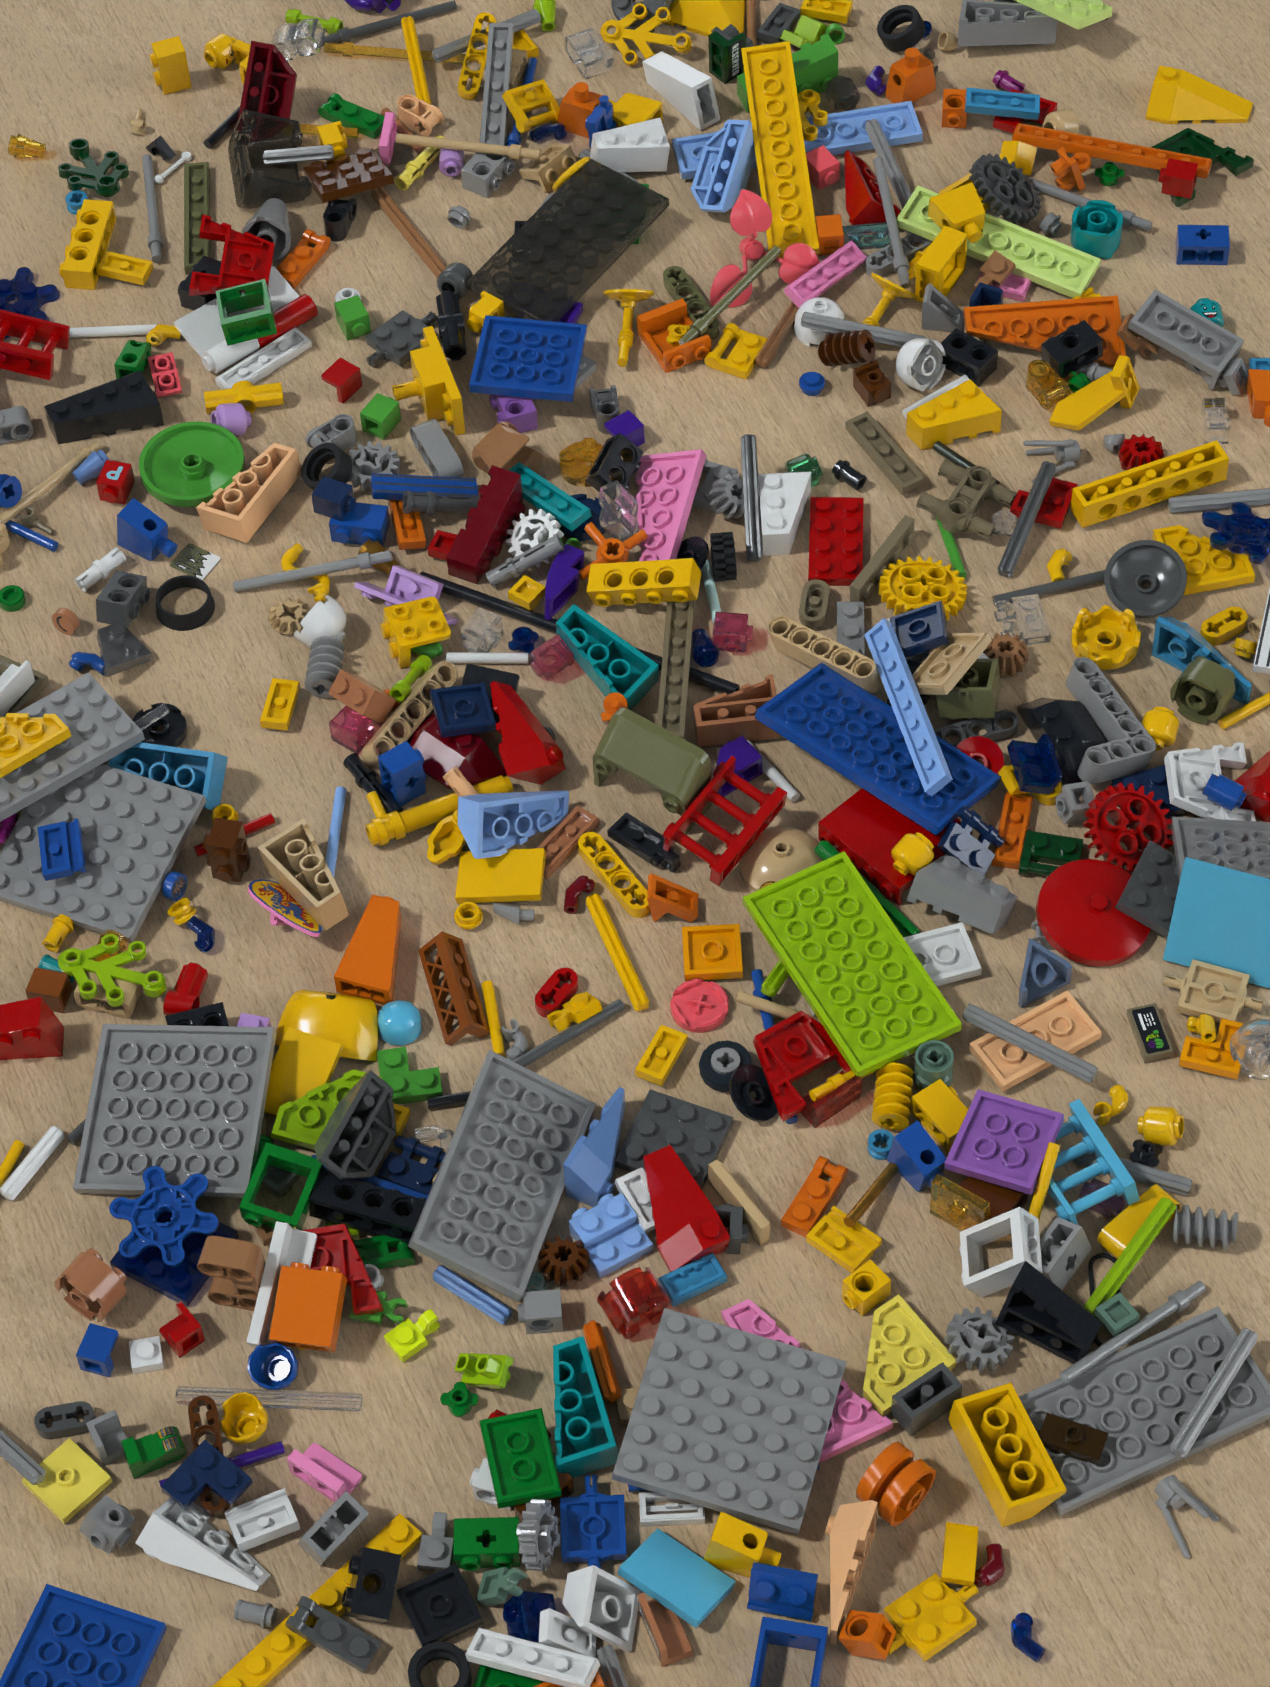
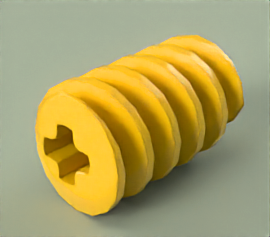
M891 1062L885 1064L876 1072L877 1080L875 1081L876 1090L874 1091L875 1100L873 1101L872 1120L877 1126L885 1130L902 1131L909 1127V1120L907 1118L910 1117V1110L908 1108L911 1106L910 1097L912 1096L911 1087L913 1086L911 1076L914 1072L907 1065Z

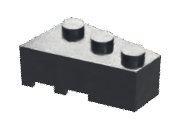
M1025 1261L1008 1293L995 1324L1074 1364L1087 1355L1102 1323Z

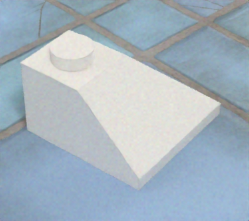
M595 1565L567 1573L562 1604L578 1627L625 1652L632 1651L638 1613L637 1595L641 1593V1590Z

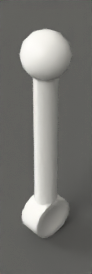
M183 152L182 158L161 175L154 177V182L162 184L164 178L183 162L191 161V153Z

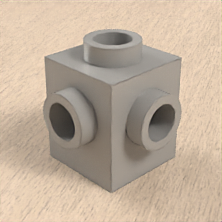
M105 1495L85 1516L79 1531L89 1539L93 1546L102 1549L109 1555L116 1546L122 1548L132 1537L133 1532L130 1529L136 1518L130 1514L125 1506L117 1504Z

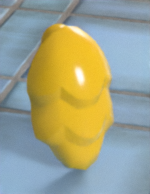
M458 809L454 811L453 815L442 819L427 839V859L433 865L442 864L449 858L457 856L466 843L457 825Z

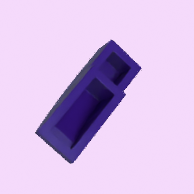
M565 544L564 550L557 554L547 575L544 605L545 619L550 620L578 591L579 570L584 567V551Z

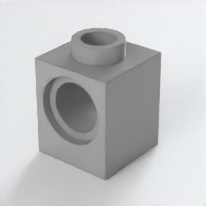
M560 1289L524 1292V1304H518L519 1323H525L526 1335L564 1332Z

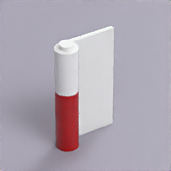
M272 266L268 290L271 297L277 334L227 346L221 326L217 298L176 320L174 326L200 356L204 367L209 372L212 371L216 374L273 342L291 329L297 328L318 316V310L312 298L307 294L299 296L280 272ZM261 305L229 313V317L264 309L265 306Z

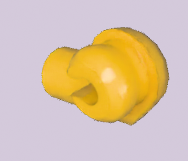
M158 324L147 333L146 342L150 343L152 347H156L167 338L181 339V333L175 326Z
M1064 548L1055 550L1046 565L1052 582L1065 579L1061 568L1063 565H1068V561H1072V554Z
M1202 1014L1198 1018L1194 1016L1188 1018L1187 1030L1189 1032H1196L1197 1035H1201V1039L1207 1043L1213 1042L1216 1039L1215 1021L1212 1016Z

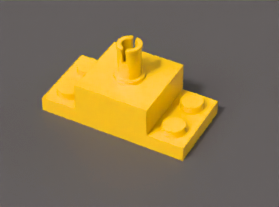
M433 326L423 328L424 339L420 340L421 348L410 351L413 381L392 385L395 401L418 396L427 421L431 419H436V421L445 419L447 427L452 426L455 436L464 434L465 424L461 394Z

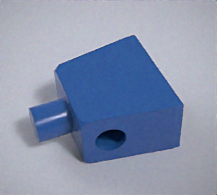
M133 498L117 515V545L148 561H153L160 553L168 558L175 553L177 544L168 539V524Z
M918 1120L894 1137L887 1161L898 1166V1173L917 1192H921L929 1186L937 1196H941L952 1186L943 1175L946 1157Z

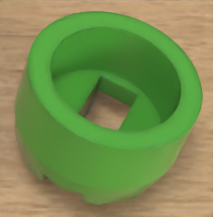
M832 23L826 27L825 34H829L834 45L840 44L844 40L845 33L840 24Z

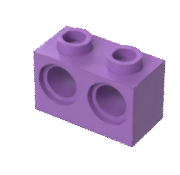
M489 394L491 408L498 411L496 412L498 423L502 421L510 422L520 433L538 429L537 411L531 398Z

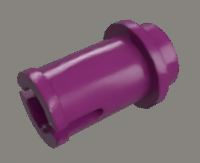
M999 70L993 77V83L998 89L1002 88L1007 92H1011L1012 89L1020 92L1024 91L1025 84L1011 77L1006 70Z

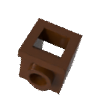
M877 360L853 369V387L868 407L891 398V382L879 368Z

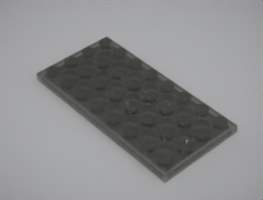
M589 158V161L575 172L466 282L467 289L481 296L480 293L485 291L504 301L505 310L522 319L557 322L669 206V198Z

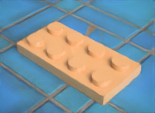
M1068 990L1009 1022L1071 1054L1101 1039L1102 1031ZM990 1032L969 1044L970 1052L1002 1092L1053 1065Z

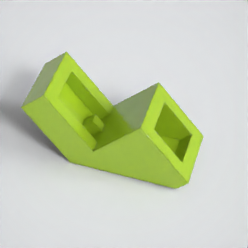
M801 15L795 31L784 30L780 39L790 41V44L799 48L807 42L811 45L821 40L820 36L825 34L828 25L811 17Z

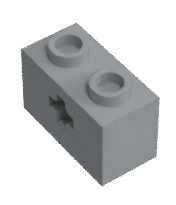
M1056 1217L1040 1240L1042 1274L1063 1290L1092 1249L1082 1226Z
M345 1491L301 1537L298 1545L321 1566L367 1518L369 1512Z

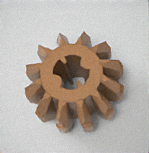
M1008 631L1004 636L996 632L994 638H991L992 642L983 653L988 658H998L1001 678L1005 674L1014 677L1016 672H1023L1028 661L1029 654L1027 653L1026 642L1020 641L1019 635L1011 637Z

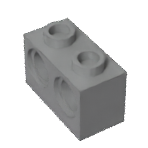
M488 140V141L486 142V144L499 145V144L494 143V142H492V141H490V140ZM476 153L461 169L462 187L488 198L494 190L496 191L500 187L502 181L512 174L515 168L514 159H510L509 156Z

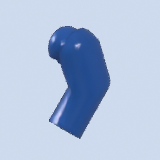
M76 652L71 656L72 659L69 662V666L74 670L81 671L85 664L100 674L105 675L104 660L97 654Z

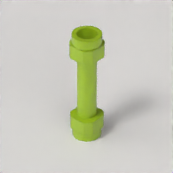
M288 9L285 16L286 23L291 26L298 27L299 24L318 27L327 29L328 34L337 33V30L343 28V21L338 18L330 17L329 20L312 17L303 15L301 10Z
M426 655L418 656L410 665L411 670L403 680H399L392 686L389 694L396 699V702H402L411 693V686L431 668V659Z

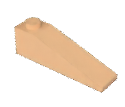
M873 1500L842 1504L839 1506L836 1516L830 1515L825 1533L830 1535L831 1644L837 1645L841 1626L846 1620L876 1533L878 1502Z

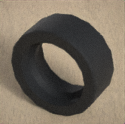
M900 5L888 10L881 17L877 25V32L887 49L899 52L916 45L923 37L926 27L915 7ZM912 22L903 32L890 35L898 25Z
M323 443L316 446L309 452L303 462L301 469L303 482L315 490L321 481L319 480L321 469L329 460L335 458L333 469L326 477L347 483L352 473L353 464L350 455L333 443Z
M442 1641L428 1643L418 1649L410 1659L408 1667L410 1687H424L420 1679L422 1669L428 1663L440 1659L452 1661L459 1669V1679L453 1687L471 1686L472 1677L469 1661H467L462 1649L452 1643Z

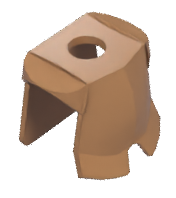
M507 421L499 422L472 451L474 464L480 470L487 473L492 465L509 470L520 462L539 475L543 464V455L525 446L529 442V437L518 432L516 427Z

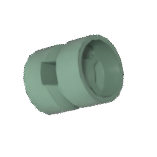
M930 1040L922 1043L915 1052L914 1082L920 1091L939 1079L947 1086H951L954 1053L950 1046L939 1040Z

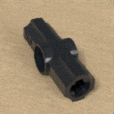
M445 290L436 296L439 336L442 338L445 357L450 358L452 361L461 360L464 355H467L463 313L460 312L458 295L451 292V290Z

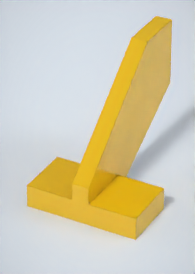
M1119 355L1112 371L1059 401L1049 420L1050 425L1080 431L1118 401L1121 408L1131 409L1140 387L1130 358Z

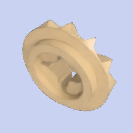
M288 597L285 602L278 600L276 606L270 607V614L268 615L270 626L282 634H294L296 630L301 632L304 627L300 623L310 611L308 603H302L300 598L292 601ZM285 612L294 613L295 620L289 615L285 616Z

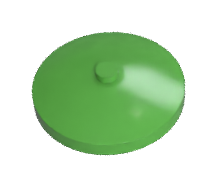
M185 422L160 431L145 445L139 458L140 476L146 490L159 501L178 507H197L202 502L208 503L214 498L213 493L220 487L225 489L233 482V476L239 471L243 472L245 470L244 452L237 437L224 427L208 422Z

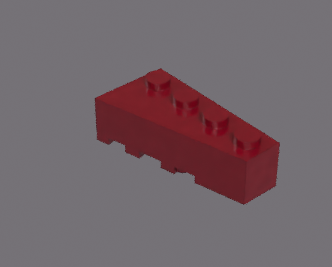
M493 465L488 472L490 476L488 485L482 484L478 492L480 497L477 508L471 507L468 512L465 524L466 530L460 529L446 557L448 575L474 584H478L483 575L486 576L492 560L495 556H499L503 542L511 536L507 533V530L514 529L512 521H517L520 519V514L525 513L521 474Z

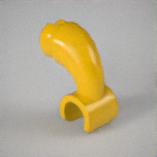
M1114 1085L1110 1088L1111 1105L1103 1101L1095 1104L1093 1115L1101 1113L1098 1118L1099 1125L1108 1124L1110 1117L1120 1114L1127 1106L1129 1100L1128 1093L1122 1085Z

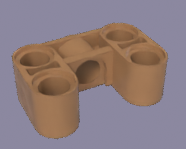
M208 1236L197 1264L200 1272L213 1277L207 1294L208 1299L218 1305L254 1311L266 1264L261 1247L248 1241Z

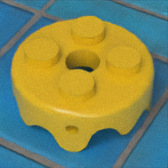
M1104 605L1097 612L1090 613L1084 607L1078 613L1072 627L1071 646L1077 658L1086 657L1093 660L1101 670H1113L1129 664L1135 658L1139 651L1141 631H1138L1135 615L1130 609L1118 612L1112 607ZM1107 638L1112 642L1110 644H1103L1098 640Z

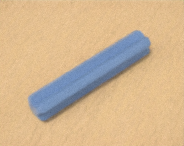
M439 1265L434 1271L433 1280L495 1321L500 1324H506L511 1318L512 1310L510 1307L444 1265Z

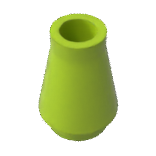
M535 0L533 9H536L540 14L542 30L546 32L554 30L556 27V1Z

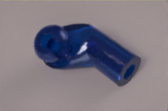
M562 123L545 124L530 131V137L535 143L554 134L555 139L559 141L567 137V131Z

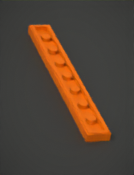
M1022 123L1017 124L1012 135V141H1021L1035 147L1056 151L1064 147L1067 153L1083 152L1093 158L1161 170V167L1166 168L1169 158L1198 163L1197 177L1207 179L1212 166V159Z

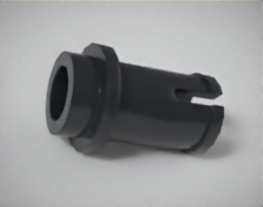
M839 460L832 469V473L837 480L842 479L857 491L864 486L867 477L852 468L847 460Z

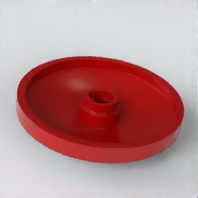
M1093 859L1072 861L1054 870L1043 883L1036 902L1037 922L1042 934L1050 945L1070 960L1089 966H1111L1122 963L1134 956L1144 945L1151 929L1115 908L1131 874L1112 863Z

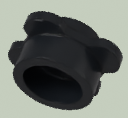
M1141 1139L1133 1142L1134 1151L1129 1156L1131 1161L1150 1167L1159 1165L1158 1156L1163 1151L1161 1145Z

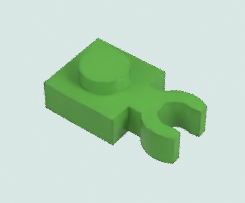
M376 1290L383 1306V1312L356 1316L353 1313L352 1305L349 1316L354 1321L382 1325L383 1317H388L391 1322L400 1324L404 1321V1318L394 1315V1310L397 1307L407 1308L408 1304L402 1298H394L387 1301L388 1294Z

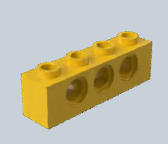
M84 199L81 209L77 210V223L71 229V242L66 245L65 261L61 262L59 268L60 277L64 279L65 288L95 290L99 278L97 266L108 249L117 220L113 201Z
M693 558L591 564L586 592L594 605L600 607L621 604L632 606L639 603H685L698 599L701 571Z

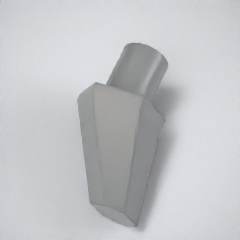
M493 902L494 913L516 924H520V920L534 921L535 910L521 909V905Z

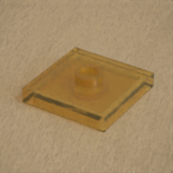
M940 1174L936 1175L931 1184L930 1214L960 1231L989 1220L990 1203Z

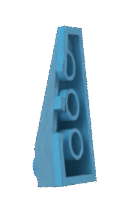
M1158 617L1155 625L1152 656L1182 672L1198 656L1216 662L1222 667L1232 670L1235 674L1236 691L1233 699L1245 705L1249 703L1252 684L1199 632L1187 623L1180 622L1173 617Z

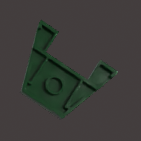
M1186 128L1151 147L1212 159V165L1220 162L1235 176L1252 168L1254 163L1252 157L1246 155L1243 158L1235 154V149L1230 147L1222 148L1214 144L1215 140L1190 128ZM1196 190L1193 191L1191 199L1172 195L1170 197L1175 206L1180 207L1195 198Z

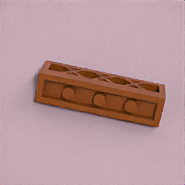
M441 931L418 951L445 1044L452 1046L467 1033L483 1038L490 1031L461 938ZM437 948L438 954L435 963H432L430 953ZM442 969L445 976L440 987L438 985V978ZM448 993H450L452 999L448 1010H446L444 1004ZM456 1016L460 1027L452 1032L451 1027Z

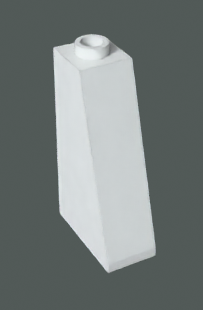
M662 51L642 61L647 83L695 127L703 130L720 121L712 77Z

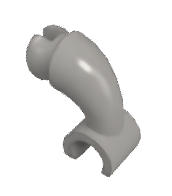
M515 1019L510 1020L513 1030H506L504 1026L501 1027L504 1040L514 1042L512 1048L506 1051L507 1058L511 1061L528 1051L527 1039L519 1030V1024Z

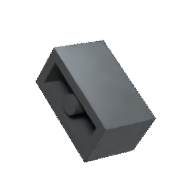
M942 1362L892 1396L891 1414L910 1436H913L951 1410L953 1401L960 1399L962 1396V1384Z

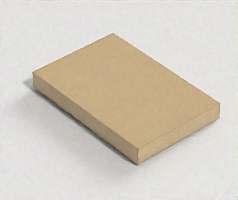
M948 633L949 644L934 648L912 674L919 694L948 695L992 642L989 634Z

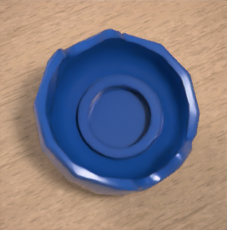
M277 1342L267 1345L260 1344L248 1357L247 1370L252 1381L266 1390L276 1391L284 1389L294 1382L298 1375L299 1362L294 1352L285 1345Z

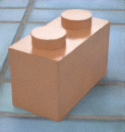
M340 669L328 692L329 695L362 716L380 723L385 722L396 701L394 697L362 677Z

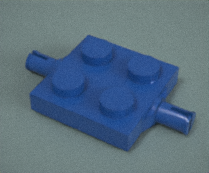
M587 1475L584 1478L585 1494L577 1497L560 1498L562 1563L584 1562L588 1563V1567L595 1565L601 1569V1562L607 1560H627L624 1495L598 1493V1476L592 1475L593 1486L591 1487L590 1475Z

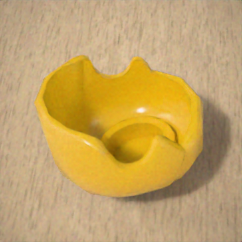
M248 1392L236 1393L223 1403V1418L219 1423L228 1440L239 1445L253 1443L265 1432L268 1424V1414L261 1401L255 1395Z

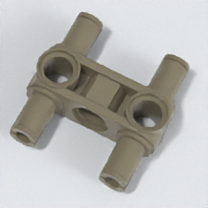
M944 459L939 468L938 475L957 483V487L949 499L944 501L923 491L916 507L936 515L944 530L950 533L957 534L970 531L989 540L996 524H992L975 514L985 499H992L1010 508L1017 492L997 484L991 472L985 467L973 466L965 469Z

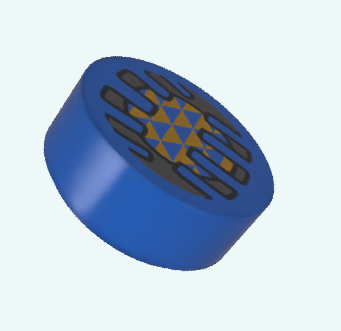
M177 871L169 873L163 882V896L172 901L181 899L187 888L188 881L186 875Z

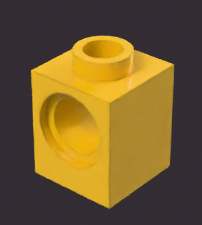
M871 1259L842 1280V1299L851 1310L856 1309L861 1316H864L891 1294V1279ZM859 1288H868V1289H870V1290L867 1291V1292H862V1291H859L858 1289H859Z

